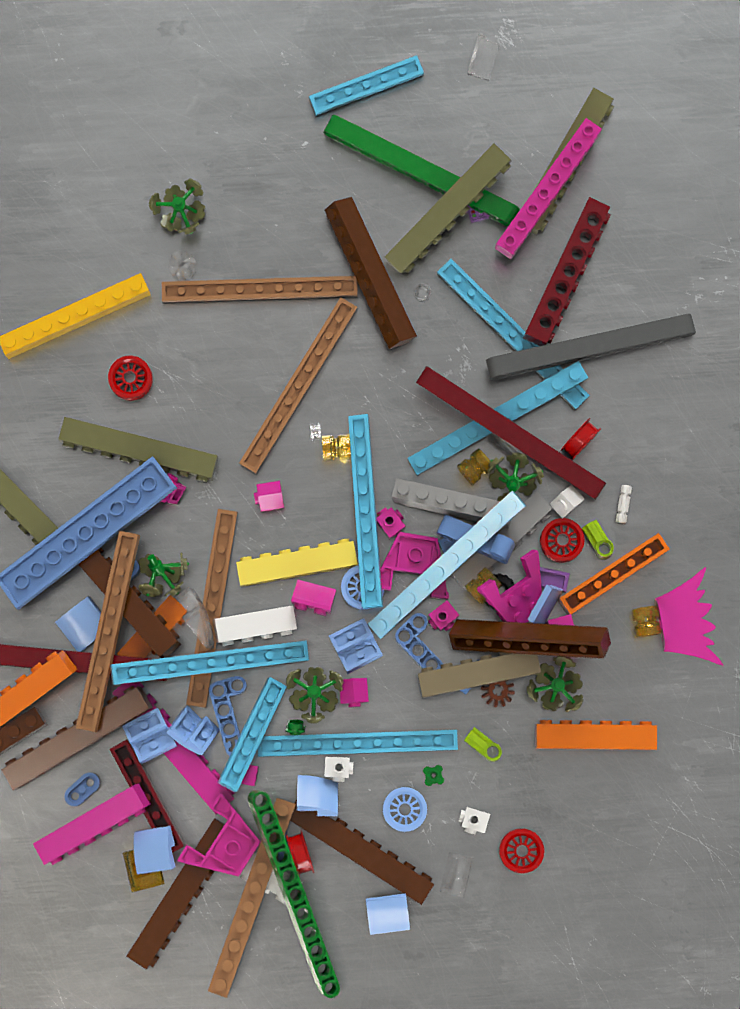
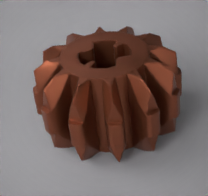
M508 680L487 684L488 687L482 686L481 690L487 691V693L482 695V698L489 696L487 704L495 700L494 707L498 706V701L504 707V698L508 702L512 701L507 694H515V691L508 690L514 684L510 683L507 685L506 682ZM495 685H499L498 688L500 686L503 688V691L500 692L501 696L493 693Z

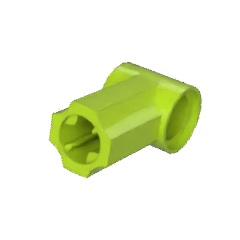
M594 520L585 525L582 531L595 550L596 556L601 560L609 559L614 551V546L607 538L598 521ZM606 545L609 547L610 552L603 554L599 551V547Z
M475 727L464 739L467 744L490 762L499 760L502 755L501 747ZM490 747L497 748L498 756L495 758L489 757L487 750Z

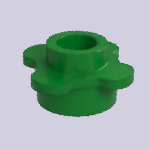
M289 720L285 732L291 735H300L305 732L306 726L302 720Z
M436 765L432 768L426 766L423 769L427 786L436 783L439 785L443 784L442 766Z

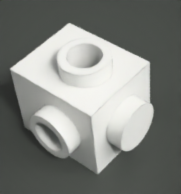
M325 757V777H332L333 782H345V778H349V774H353V762H350V758Z
M466 807L465 811L461 810L459 822H462L461 827H465L464 832L476 835V831L485 833L490 814Z

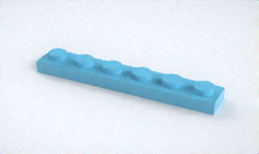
M416 55L310 95L309 99L317 116L424 75V71Z
M271 677L267 678L218 780L220 785L233 792L238 791L287 686Z

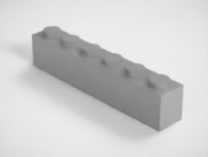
M396 478L392 493V499L396 504L479 522L500 502ZM511 520L503 528L509 529Z
M537 491L524 502L526 506L511 519L509 529L502 528L495 534L496 536L497 534H502L511 538L515 543L514 549H517L523 543L521 539L526 534L530 536L538 529L535 525L540 521L544 523L552 515L550 511L553 508ZM475 552L451 576L465 591L469 588L473 590L480 583L478 579L483 574L487 577L495 569L493 565L497 561Z

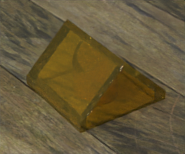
M134 850L123 852L132 892L165 884L162 871L137 874Z

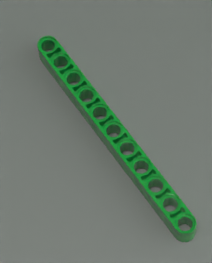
M337 115L331 116L323 131L331 139L443 195L461 178ZM484 189L482 191L484 194L482 198L476 203L473 201L470 206L482 214L484 212L490 215L489 218L508 227L520 211V208Z
M253 790L248 795V803L316 987L327 998H335L340 992V985L273 804L267 793L261 790ZM258 795H262L263 800L261 804L256 805L255 798ZM265 814H269V821L263 824L262 817ZM275 832L277 838L274 842L270 843L269 837ZM282 851L284 854L283 859L277 861L276 856ZM289 870L291 875L289 879L284 880L283 874ZM297 889V896L291 899V891ZM304 908L303 916L298 918V910ZM311 927V933L305 936V929ZM317 945L318 951L312 955L311 949ZM325 964V970L322 973H318L319 966ZM332 983L331 990L325 992L326 985Z

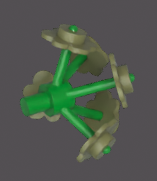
M191 178L184 181L188 190L186 194L184 190H180L178 185H173L171 189L167 188L165 190L164 202H161L159 193H154L149 200V208L152 210L153 215L160 214L161 206L173 207V213L163 215L160 223L168 231L176 230L178 233L185 232V235L192 234L196 231L195 227L199 225L198 220H202L205 217V205L201 204L200 201L196 200L193 202V205L189 206L185 203V200L191 193L195 196H202L204 194L200 183ZM177 212L181 213L186 225L183 229H181L182 225L180 224L182 220L176 216ZM188 219L192 220L194 224L190 225Z
M512 453V455L506 457L510 465L515 466L511 476H508L506 468L499 466L504 457L500 459L496 457L488 465L490 467L487 470L488 473L494 470V473L489 475L492 487L500 489L507 487L509 493L518 490L520 493L523 492L526 496H529L537 488L535 484L536 479L541 485V478L544 477L543 470L540 467H536L534 463L531 465L534 473L530 475L523 473L521 477L517 476L518 468H524L525 465L529 464L527 456L522 453ZM504 493L503 496H499L497 501H501L502 499H504L508 495V493Z
M180 553L181 562L163 564L153 554H146L145 558H140L138 561L139 566H141L140 572L145 573L151 579L149 584H140L139 591L148 597L161 595L163 593V585L155 583V577L161 575L171 588L165 594V597L169 594L171 596L178 595L179 591L182 590L180 586L184 582L182 581L176 586L172 582L178 583L180 577L184 576V570H188L189 562H187V558H183V553Z
M554 657L553 661H555V664L561 666L558 678H556L554 666L542 663L540 665L541 673L536 674L535 680L538 684L544 683L546 686L537 688L534 681L530 679L529 686H527L528 696L535 702H538V692L548 690L545 692V695L541 696L542 707L546 710L556 711L563 706V701L560 699L561 696L558 694L561 691L569 700L565 711L569 712L570 710L576 711L579 709L583 702V695H576L572 698L568 692L576 693L577 689L582 688L583 683L580 680V674H575L570 670L563 677L565 667H575L576 663L573 662L571 657Z
M310 667L308 672L304 673L303 678L305 681H308V685L299 680L301 669L298 668L296 671L288 674L286 678L287 689L294 688L296 684L306 689L301 691L294 690L293 695L289 697L290 703L294 704V709L308 710V704L311 703L312 699L311 712L302 714L301 718L306 719L308 723H319V721L325 719L324 715L316 712V699L317 704L321 706V711H334L335 705L338 703L336 692L333 690L329 692L324 691L321 694V691L331 685L338 689V691H343V679L339 673L333 670L329 671L330 682L324 685L323 681L326 680V674H323L324 670L322 667H316L315 669Z

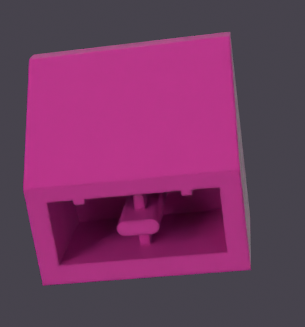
M297 580L291 602L295 609L306 611L309 608L313 609L315 614L326 616V613L331 614L336 589Z

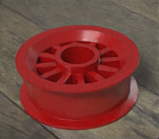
M128 355L117 359L111 365L108 373L109 385L113 392L121 399L128 401L144 397L149 392L153 382L149 366L143 359L137 356ZM128 374L136 376L133 382L125 381Z
M590 418L561 448V451L565 450L573 457L572 461L601 430V428L597 429L589 422Z
M567 518L552 520L545 526L540 536V546L547 558L558 563H566L575 559L582 551L585 542L581 527L575 521ZM569 529L573 531L570 534L567 533ZM565 536L567 544H558L557 537Z
M515 829L503 837L499 847V854L503 864L511 871L529 873L541 864L544 858V845L540 837L533 831ZM517 836L519 838V843H517V841L514 839ZM522 836H526L524 842L522 843ZM530 838L532 841L529 844H527V841ZM512 840L515 846L510 845L509 842ZM535 843L536 848H529ZM520 845H524L527 848V854L523 857L518 856L516 853V849ZM507 847L513 848V851H507ZM530 851H536V855L531 854ZM514 853V855L510 858L507 855ZM528 856L534 857V860L531 861ZM517 857L515 864L511 861ZM520 859L522 862V866H518ZM524 859H526L529 862L528 865H525Z
M300 830V834L291 837L286 835L299 877L300 874L309 871L315 873L302 830Z

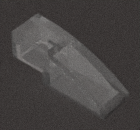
M187 587L176 597L188 612L182 618L205 648L212 650L214 648V637L207 611L194 589Z

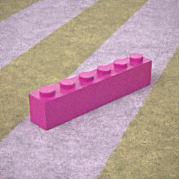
M138 783L36 841L33 845L44 865L50 862L54 865L63 860L62 856L68 853L70 856L79 851L78 846L83 843L87 846L96 841L95 836L101 834L103 837L112 832L111 827L117 824L120 827L129 822L128 817L133 814L137 817L145 813V808L150 803Z

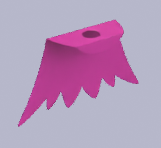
M705 567L682 585L655 598L664 652L695 656L723 666L720 659L706 647L715 643L703 636L716 628L711 622L701 619L709 612L712 605L697 602L705 593V590L696 591L704 577Z

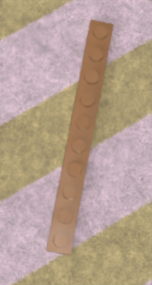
M355 276L162 282V302L358 296L357 279Z
M340 297L239 462L240 465L257 474L356 312L357 306Z
M218 509L194 654L216 651L217 642L213 619L221 618L238 514L236 511ZM212 673L191 675L186 705L207 707Z
M119 531L76 724L77 729L96 733L98 731L111 672L110 665L113 663L140 535L123 531Z
M276 798L274 810L285 837L296 804ZM275 832L269 837L270 843L274 842L277 838ZM262 840L208 988L209 992L225 998L228 997L273 870Z

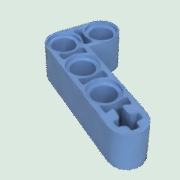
M444 515L437 534L456 543L473 526L451 516ZM497 534V536L494 535L477 552L507 564L515 543L511 538Z
M416 613L397 630L395 635L396 642L422 669L427 668L426 663L429 660L436 661L437 669H440V665L443 664L442 661L418 638L427 627V618L421 613ZM415 618L423 619V627L416 628L413 625ZM402 631H406L410 635V639L406 642L401 641L398 637ZM419 645L423 648L424 652L421 656L413 654L412 649L414 646Z
M240 676L214 682L209 688L224 747L229 756L232 753L230 752L232 742H227L226 739L236 736L239 739L240 730L230 697L241 695L247 689L246 681ZM236 680L243 682V688L240 691H235L232 688V684ZM220 685L224 688V693L217 697L213 694V689ZM221 705H228L229 713L226 716L219 714V707ZM227 724H233L235 727L232 735H226L224 732V727Z

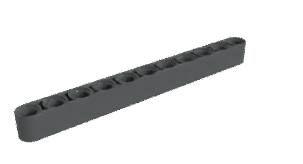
M684 314L502 354L486 359L490 379L496 380L686 338L696 334L691 314Z

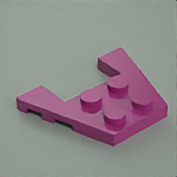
M398 532L380 568L382 590H391L393 571L421 575L440 558L441 552L438 538ZM446 580L430 594V598L449 599Z
M533 549L520 558L526 577L502 594L499 593L495 580L491 579L477 588V591L486 598V602L497 611L496 614L503 622L527 623L529 621L527 619L542 594L538 550Z
M219 793L210 809L227 819L224 827L206 855L186 845L177 861L239 877L261 841L223 794Z

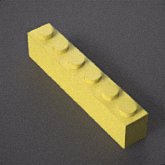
M349 539L338 540V544L330 545V542L318 544L317 548L311 549L310 546L299 547V551L291 552V549L279 551L278 555L272 556L271 553L260 554V558L252 559V556L242 557L239 562H236L240 586H251L358 566L354 541L349 542Z

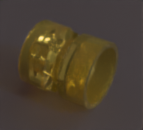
M339 434L337 438L333 435L322 436L323 461H334L336 457L340 460L351 459L349 434Z
M478 448L470 455L469 460L464 459L457 465V468L471 485H474L481 479V474H488L487 470L490 468L488 466L490 460Z
M486 567L477 574V579H472L465 586L466 590L481 605L486 602V598L477 591L479 586L489 579L495 580L498 590L503 586Z
M657 606L632 609L633 621L637 622L635 626L636 637L662 633L660 622L656 620L659 617Z

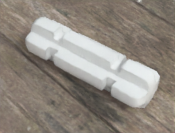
M629 485L621 486V495L619 496L617 508L618 514L616 515L617 523L625 524L627 522L628 515L626 513L629 510V495H631L632 487Z

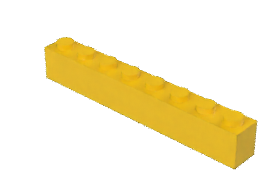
M139 273L1 335L0 345L5 356L10 359L151 295L142 274Z

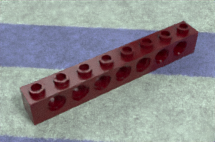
M591 197L588 198L524 334V339L539 346L546 345L547 343L551 344L555 333L552 331L555 326L559 327L563 316L560 315L562 309L567 310L570 304L569 294L571 291L575 293L579 284L576 281L579 274L583 276L587 267L584 262L587 257L591 258L595 250L592 245L594 241H599L603 233L600 228L602 224H607L611 216L608 213L610 206ZM589 219L595 220L596 223H597V225H595V226L590 225V224L588 223V220H589ZM580 236H586L589 242H582ZM572 253L580 254L581 259H574ZM564 270L572 271L573 276H566ZM556 287H563L565 293H558ZM548 304H555L557 310H550ZM540 321H547L549 327L543 328L540 325Z

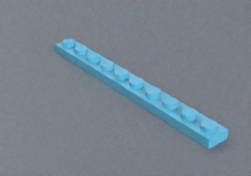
M452 259L437 271V274L515 351L539 347V345L523 338L525 331ZM555 366L537 370L536 372L546 380L563 370V368ZM579 384L560 394L574 410L590 396Z
M577 361L496 407L494 410L513 422L587 380L588 376L580 362ZM473 420L407 459L418 476L492 434V432Z
M369 415L348 416L362 608L383 607Z
M511 491L368 623V626L382 639L526 506L525 503L514 491Z
M307 641L111 664L110 669L112 685L308 661L309 656Z
M457 730L263 736L258 746V757L458 750Z

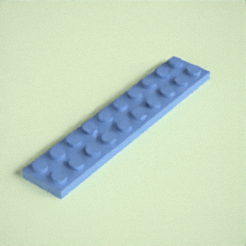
M152 456L0 573V587L15 608L21 609L116 536L119 531L125 529L176 490L177 487Z

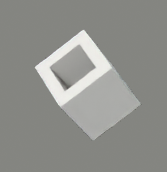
M570 485L550 505L563 519L584 500V497L573 485Z

